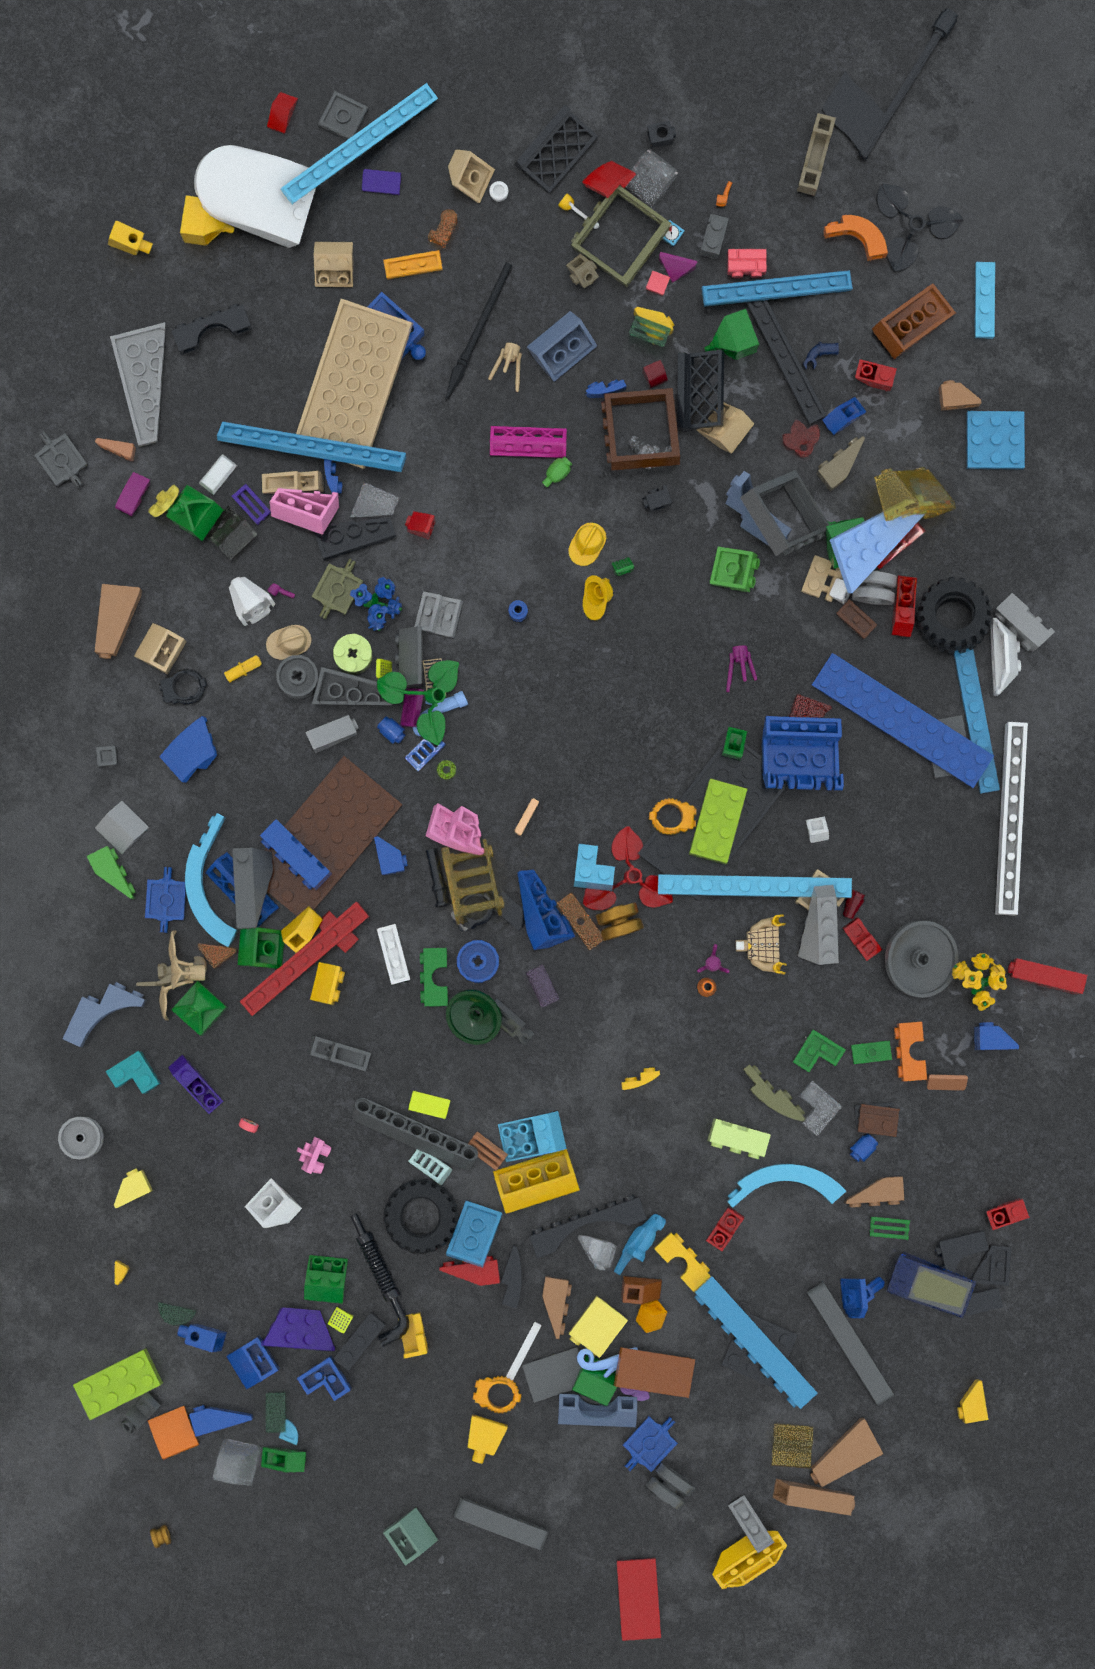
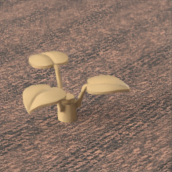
M176 930L171 932L168 947L172 973L171 985L167 987L162 986L159 997L162 1016L165 1020H169L166 1016L168 991L188 983H193V981L205 980L204 965H193V963L177 959L174 941ZM178 964L188 967H185L183 972L178 966ZM181 975H184V978L188 979L177 983Z

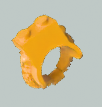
M674 798L664 799L658 802L655 808L653 807L652 812H649V820H652L654 828L656 827V830H659L662 834L672 835L679 833V831L686 832L688 829L693 830V827H696V820H694L696 808L689 805L688 802L681 803V801L674 800ZM673 805L679 809L682 818L677 827H663L659 823L657 812H659L661 807Z
M497 1376V1378L493 1377V1379L486 1377L485 1379L479 1378V1381L476 1380L475 1388H477V1392H474L473 1400H475V1403H479L482 1408L487 1407L491 1412L503 1414L504 1412L511 1411L516 1406V1403L521 1400L522 1394L518 1393V1386L510 1378ZM495 1384L508 1385L514 1393L513 1401L503 1407L494 1405L489 1399L490 1388Z

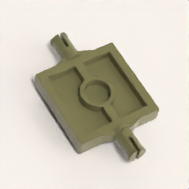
M348 559L345 568H338L330 563L327 566L312 595L313 599L321 602L324 606L319 615L321 618L323 617L326 620L330 610H336L344 615L347 614L354 601V598L350 596L351 590H356L363 584V580L351 573L356 563L355 561Z

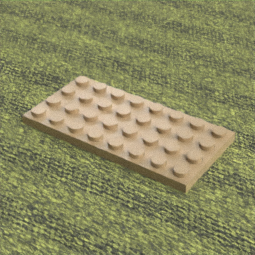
M341 299L296 434L372 447L413 323ZM351 464V465H354V466H357V467H360V468L365 469V466L357 465V464Z

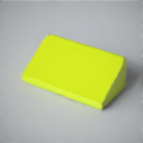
M413 1091L408 1110L446 1119L450 1100Z

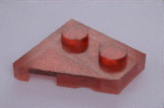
M796 694L789 717L822 718L831 710L832 706Z

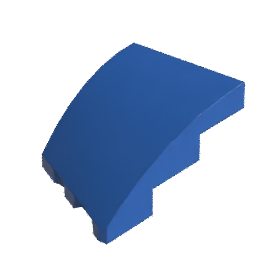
M201 716L181 732L160 755V758L181 782L186 783L197 768L207 769L217 756L215 746L212 743L211 733L208 732L206 726L207 719L204 716Z

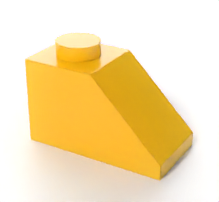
M640 307L634 309V315L653 345L673 333L674 323L669 316L666 318L664 313Z
M976 1379L961 1399L960 1407L957 1408L959 1419H962L964 1423L988 1420L983 1384L980 1379Z

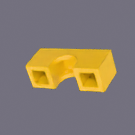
M670 1232L654 1249L667 1263L674 1257H682L686 1260L687 1268L680 1278L694 1292L711 1277L708 1274L710 1269L704 1262L700 1264L695 1259L697 1255L690 1247L686 1250L682 1245L684 1240L677 1233L673 1235Z

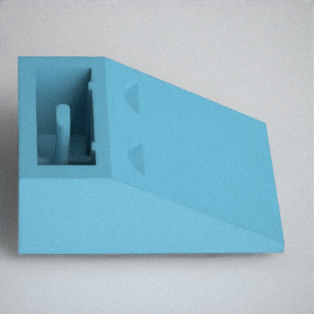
M558 1111L498 1124L503 1151L508 1154L505 1158L506 1162L567 1149Z

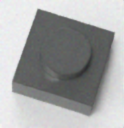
M115 745L96 747L98 767L118 765Z

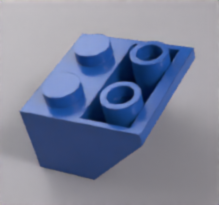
M260 1335L226 1356L246 1390L280 1369L267 1346H261L263 1340Z

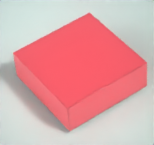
M652 271L646 290L663 296L670 277Z

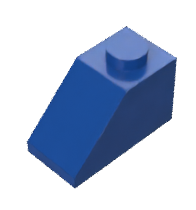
M854 397L836 407L823 419V422L826 424L827 429L835 435L864 415L866 410Z
M374 837L382 876L404 872V867L408 866L406 855H402L400 850L380 837Z

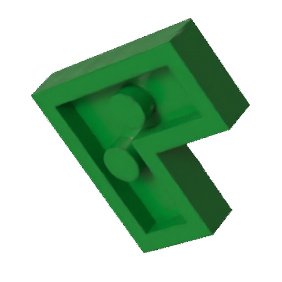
M812 1029L793 1063L807 1072L811 1071L819 1057L836 1066L846 1050Z

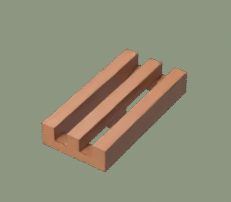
M476 1132L468 1143L477 1149L478 1157L495 1170L498 1169L508 1155L479 1132ZM476 1139H477L479 1142H481L483 1145H485L486 1147H484V1146H482L480 1143H478V1142L476 1141Z

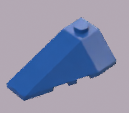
M519 871L518 879L526 930L533 949H546L574 938L575 935L565 914H560L556 908L558 904L555 900L551 901L546 893L545 885L535 871Z

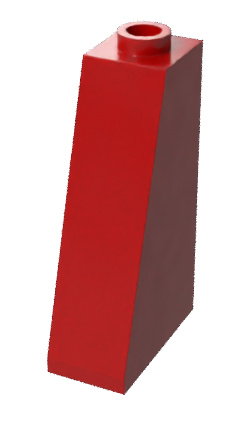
M1018 958L1010 962L1008 967L1009 978L1075 995L1083 994L1088 976Z

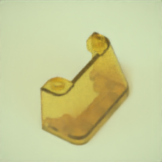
M925 467L904 471H893L890 468L882 470L881 475L874 477L886 521H893L901 516L906 518L911 515L925 514L924 519H930L956 509L952 497L932 472L926 470Z

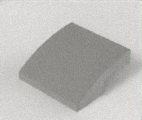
M423 592L414 627L421 626L424 632L454 638L463 601L443 597L439 594Z

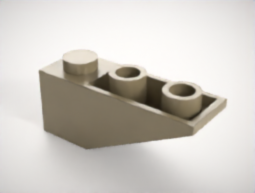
M864 436L860 439L854 438L848 443L849 447L846 450L840 449L833 455V460L830 462L826 460L818 466L817 475L830 492L846 480L863 444Z

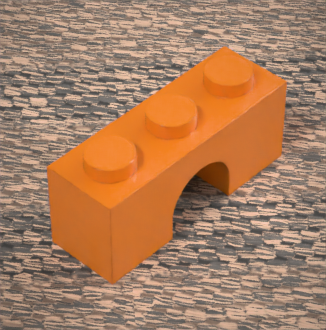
M922 1022L897 1024V1028H894L895 1039H898L899 1047H896L897 1059L900 1058V1066L897 1067L898 1078H901L902 1081L927 1080L926 1061L914 1060L909 1053L910 1046L914 1042L924 1041Z

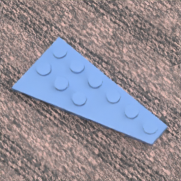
M914 495L830 539L848 593H853L925 515L926 509L921 495Z

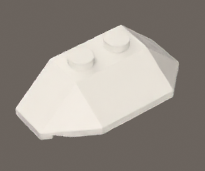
M992 618L990 621L993 696H998L1018 675V671H1021V661L1017 658V652H1020V642L1017 641L1016 635L997 618Z

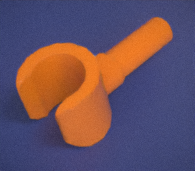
M728 181L723 195H717L716 206H726L732 182Z

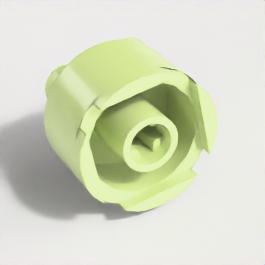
M349 634L343 636L337 641L333 649L334 660L339 669L344 673L361 674L371 665L373 658L371 646L360 635ZM350 651H353V652H356V651H357V653H356L357 657H356V658H353V657H350V658H349V656H350V653H349V652H350Z

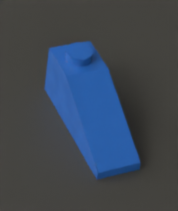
M204 1405L194 1407L193 1412L189 1414L196 1437L244 1423L254 1418L253 1414L215 1407L205 1408Z

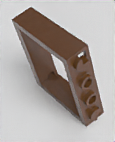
M673 388L604 394V401H601L602 413L606 414V418H603V429L607 430L608 433L604 437L605 447L609 446L606 458L607 463H611V471L680 465ZM665 401L671 452L617 456L611 406Z

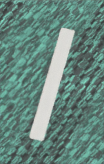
M534 1322L506 1376L511 1381L514 1379L541 1327L536 1322Z

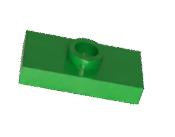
M890 1041L851 1045L853 1064L892 1060Z

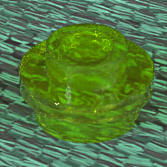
M444 760L438 764L437 773L443 779H451L456 773V766L452 761ZM446 766L449 767L450 772L444 773L443 768Z

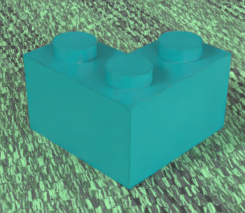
M137 1051L106 1071L115 1088H119L133 1079L142 1094H146L162 1084L142 1051Z

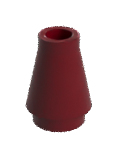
M852 890L851 898H846L843 916L854 919V916L865 901V895Z

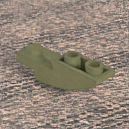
M748 1064L743 1069L754 1083L749 1090L761 1102L783 1116L802 1122L805 1120L803 1117L805 1112L799 1105H793L790 1101L793 1098L786 1090L782 1092L779 1089L773 1093L774 1087L768 1080L765 1082L760 1077L762 1073L755 1065L751 1067Z

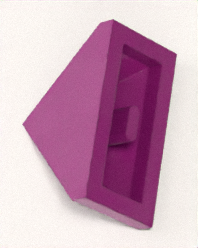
M660 252L659 262L672 283L696 268L697 261L663 252Z

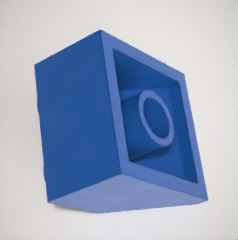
M994 1022L979 1023L978 1027H974L975 1050L1019 1049V1045L1001 1027L994 1026Z

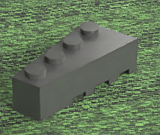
M321 667L312 704L393 705L386 702L380 696L377 689V681Z

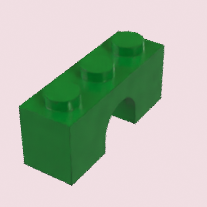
M423 948V953H420V964H424V972H420V983H424V991H421V1003H424L425 1007L448 1006V987L437 986L432 980L435 970L447 968V948Z

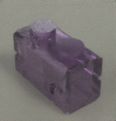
M543 965L526 972V976L542 1008L559 1000Z

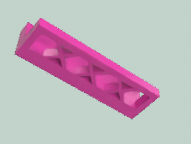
M491 426L490 455L566 457L567 429ZM494 433H503L504 435L496 436ZM563 435V438H554L553 436Z

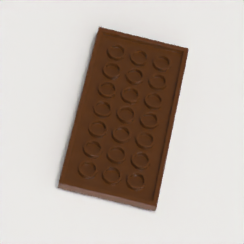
M343 756L284 826L332 875L317 890L314 888L310 890L302 883L304 878L300 874L295 876L288 869L290 865L286 861L282 863L275 856L277 852L272 847L270 849L266 847L264 851L272 852L273 873L267 892L296 916L309 906L315 910L403 804Z

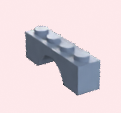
M559 1394L558 1424L636 1427L637 1397L618 1396L608 1406L588 1404L576 1394Z

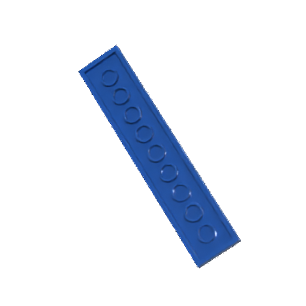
M833 653L812 684L814 688L971 788L975 787L994 757L988 751Z

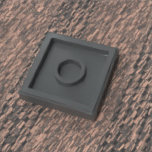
M334 91L318 122V126L348 140L357 133L369 108Z

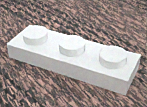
M396 924L378 928L377 932L391 985L410 980Z

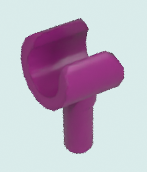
M271 584L267 590L273 596H276L278 592L293 599L295 596L294 593L282 589L277 584Z

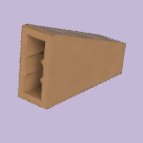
M102 584L95 653L99 655V658L111 659V656L117 655L141 598V588Z
M863 1417L811 1467L813 1473L810 1475L815 1484L819 1483L823 1487L883 1454Z
M776 1479L773 1498L785 1505L850 1516L855 1507V1496L847 1492Z

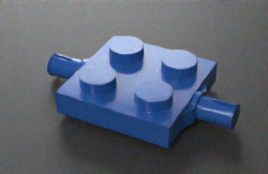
M164 867V877L162 879L147 880L145 918L159 920L160 933H163V930L164 933H168V921H184L185 882L171 879V867Z
M648 1416L622 1444L632 1456L630 1461L624 1466L631 1471L639 1463L652 1472L678 1444L668 1432L676 1422L669 1417L661 1425Z

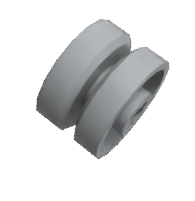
M872 571L853 592L852 599L874 605L894 604L895 593L888 589L896 587L897 576L890 573Z
M83 1116L75 1117L65 1122L58 1135L60 1149L72 1159H86L94 1156L100 1151L104 1141V1133L99 1123L90 1117ZM78 1135H83L84 1139L82 1142H79Z

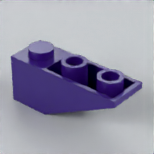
M184 1055L168 1067L176 1080L208 1114L224 1102Z

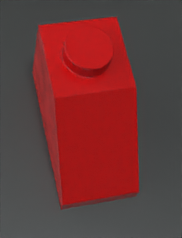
M413 511L412 516L409 515L405 523L407 532L429 540L435 525V516Z

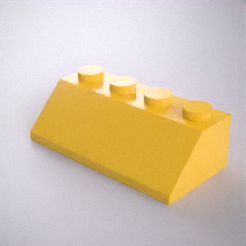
M567 1149L493 1171L506 1214L580 1190Z

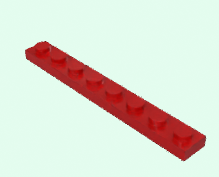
M355 902L244 997L240 1003L251 1016H254L370 916L358 902Z

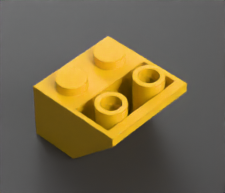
M319 962L310 1000L334 1005V1002L339 1001L341 991L337 989L339 983H343L345 975L342 967Z

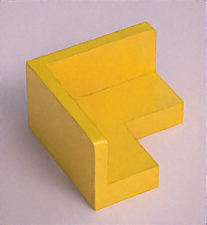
M421 1312L406 1315L410 1323L408 1331L402 1336L405 1351L403 1354L404 1358L427 1354L428 1346Z

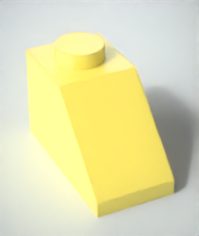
M136 1168L126 1173L128 1177L122 1181L114 1203L115 1208H119L153 1191L143 1170L138 1172Z

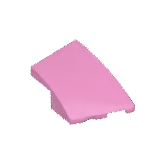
M437 803L433 808L425 836L459 851L477 855L484 853V848H481L480 843L481 831L478 826V815L463 806L452 812Z

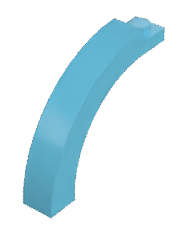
M776 1164L757 1169L737 1181L736 1183L741 1189L739 1191L734 1189L728 1195L729 1199L727 1202L731 1207H734L753 1190L777 1181H794L808 1185L821 1193L831 1204L840 1198L846 1190L834 1179L813 1168L796 1164Z

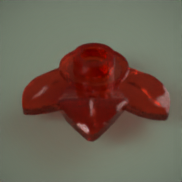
M795 420L791 427V434L782 435L783 442L788 448L794 449L797 455L807 457L812 453L813 445L819 440V427L816 424L807 429L803 423ZM806 445L807 450H801L800 446Z

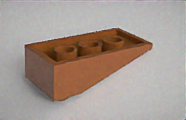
M932 283L880 320L872 328V331L892 357L896 359L956 312Z

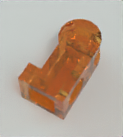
M446 209L441 213V222L436 231L430 230L428 235L429 241L446 248L457 225V214L455 211Z

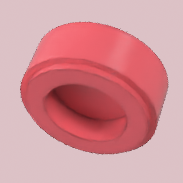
M241 1118L238 1124L242 1129L255 1133L259 1127L255 1122L245 1118Z

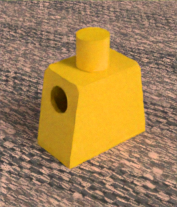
M115 221L108 240L109 246L133 255H137L138 250L149 254L153 243L143 240V232L119 221Z
M472 1414L468 1448L475 1450L472 1461L483 1464L486 1454L494 1456L508 1425Z

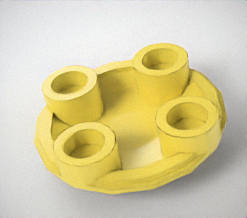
M172 485L168 491L162 490L156 496L158 501L148 512L153 517L165 513L176 501L179 488Z

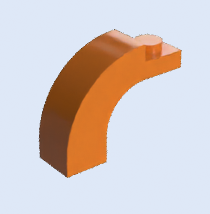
M843 215L840 224L838 222L828 223L823 230L824 238L851 235L858 238L864 245L867 261L886 258L888 254L886 242L880 230L863 217Z

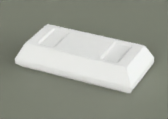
M222 454L199 484L214 495L237 465Z

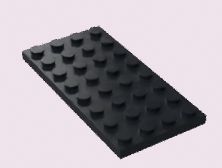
M723 743L679 800L681 803L688 802L689 805L696 808L694 820H696L697 826L710 779L747 789L728 862L787 786V782L783 781L782 789H777V787L775 789L766 788L763 780L762 756L747 744L744 745L741 760L722 756ZM674 806L661 825L668 828L677 827L682 818L679 809ZM693 827V830L679 831V833L672 835L662 834V832L660 833L659 830H656L638 853L639 856L664 875L718 876L726 866L722 863L689 855L696 827ZM691 895V896H693L696 900L699 901V899H700L703 895Z

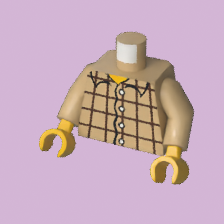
M780 914L762 919L751 926L750 931L747 932V940H736V952L747 951V959L751 961L752 965L762 971L785 974L786 972L780 971V967L782 965L787 966V964L779 962V926L786 924L780 923L779 918L784 915Z

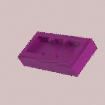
M406 688V691H424L422 689ZM405 694L401 726L417 728L423 695Z

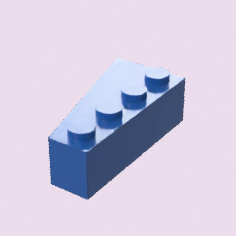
M277 819L260 835L263 838L261 843L268 849L272 847L277 852L275 856L282 863L286 861L290 865L288 869L295 876L300 874L304 878L302 883L310 890L312 888L317 890L332 875Z

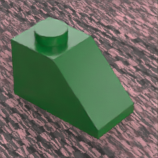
M263 1447L261 1467L282 1472H304L306 1452L294 1449Z

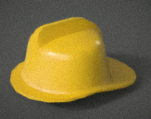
M586 523L578 529L569 546V556L575 564L588 566L597 559L606 542V532L596 523Z
M592 575L585 581L583 610L591 620H598L604 615L606 604L613 597V588L609 579H601L598 576Z

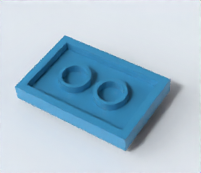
M465 1201L446 1256L483 1268L499 1226L502 1212Z

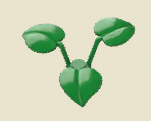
M450 660L434 663L429 668L427 675L428 679L434 684L432 685L433 688L427 691H406L407 682L405 677L399 672H389L377 680L378 692L390 704L401 703L404 694L424 695L426 701L432 705L428 709V714L424 713L419 716L417 731L425 740L434 745H439L445 732V718L440 711L432 712V710L438 706V703L444 701L446 697L445 692H450L454 689L457 682L459 663Z

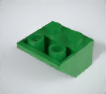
M309 1255L304 1300L343 1304L348 1259Z

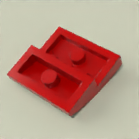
M610 161L591 172L582 183L585 187L609 198L619 185L625 188L636 174Z

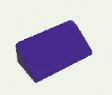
M363 169L362 191L400 195L401 173Z

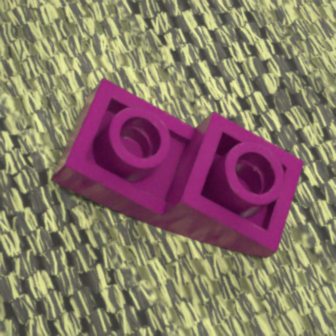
M133 472L122 490L115 508L132 516L141 503V497L150 485V479Z

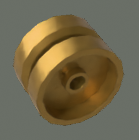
M636 903L619 905L595 915L598 925L603 926L611 923L610 927L601 931L604 941L644 928L640 918L628 919L639 912Z

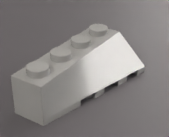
M833 885L814 886L808 917H806L805 929L801 938V946L797 954L798 957L819 965L839 963L837 900Z

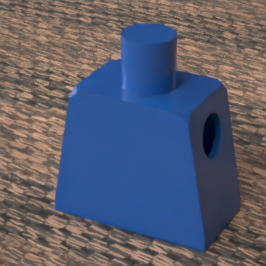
M191 1324L189 1327L180 1325L177 1335L186 1338L185 1344L209 1352L222 1351L227 1332L200 1324Z

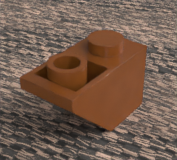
M623 1276L622 1302L645 1304L659 1300L662 1280Z

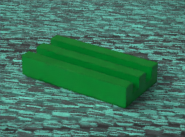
M871 1216L869 1236L908 1240L910 1220ZM875 1221L905 1224V1227L874 1225ZM874 1229L904 1231V1235L874 1232Z

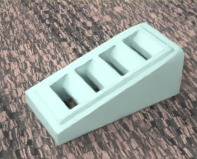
M418 1149L408 1161L440 1185L445 1182L452 1172V1169L439 1159ZM424 1153L425 1157L422 1159L420 1164L416 1163L421 1157V1155ZM431 1158L432 1160H431L430 1163L427 1165V1167H426V1168H423V1166L426 1164V1162L428 1161V1159ZM435 1163H437V1164H438L437 1167L434 1169V1171H433L432 1174H431V1173H430V1170L433 1168V1166L435 1165ZM442 1167H443L444 1169L442 1170V1172L440 1173V1175H439L438 1177H436L437 1174L440 1172V1170H441Z

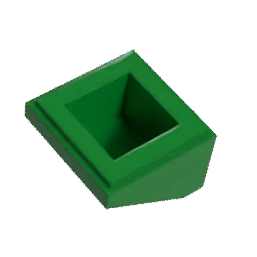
M630 558L612 563L615 576H620L634 570V565Z

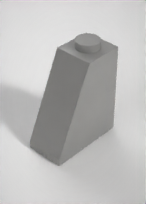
M349 715L309 730L306 732V735L315 753H318L357 735L356 729H359L355 719H350Z

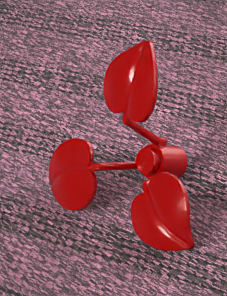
M629 826L623 828L615 836L611 850L616 860H626L629 870L625 872L624 880L613 885L612 890L626 882L628 884L639 882L642 886L639 891V898L645 906L655 908L672 903V895L658 894V876L650 875L643 883L641 871L634 868L629 860H636L640 857L638 853L642 849L643 843ZM585 889L583 905L589 909L604 910L611 907L616 901V895L613 891Z

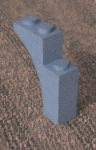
M743 471L740 476L736 475L730 484L732 486L726 494L728 498L725 504L742 515L741 518L743 520L740 527L769 546L740 499L741 496L753 488L750 474ZM770 513L787 540L792 529Z
M116 982L115 985L109 984L100 1004L98 1003L99 999L90 995L87 998H81L63 1040L83 1047L92 1029L104 1017L123 1008L144 1007L147 1000L143 999V994L135 990L132 993L126 991V986Z

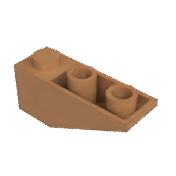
M882 1177L844 1200V1203L849 1204V1207H861V1203H869V1206H880V1202L888 1201V1205L900 1204V1201L904 1200L903 1177Z
M545 1276L542 1297L556 1339H559L560 1335H564L565 1323H562L563 1315L567 1316L569 1305L565 1304L566 1296H570L572 1285L568 1284L569 1280Z

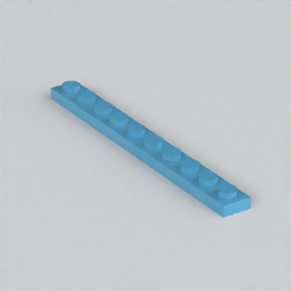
M222 422L217 434L218 441L402 472L406 460V453L228 422Z

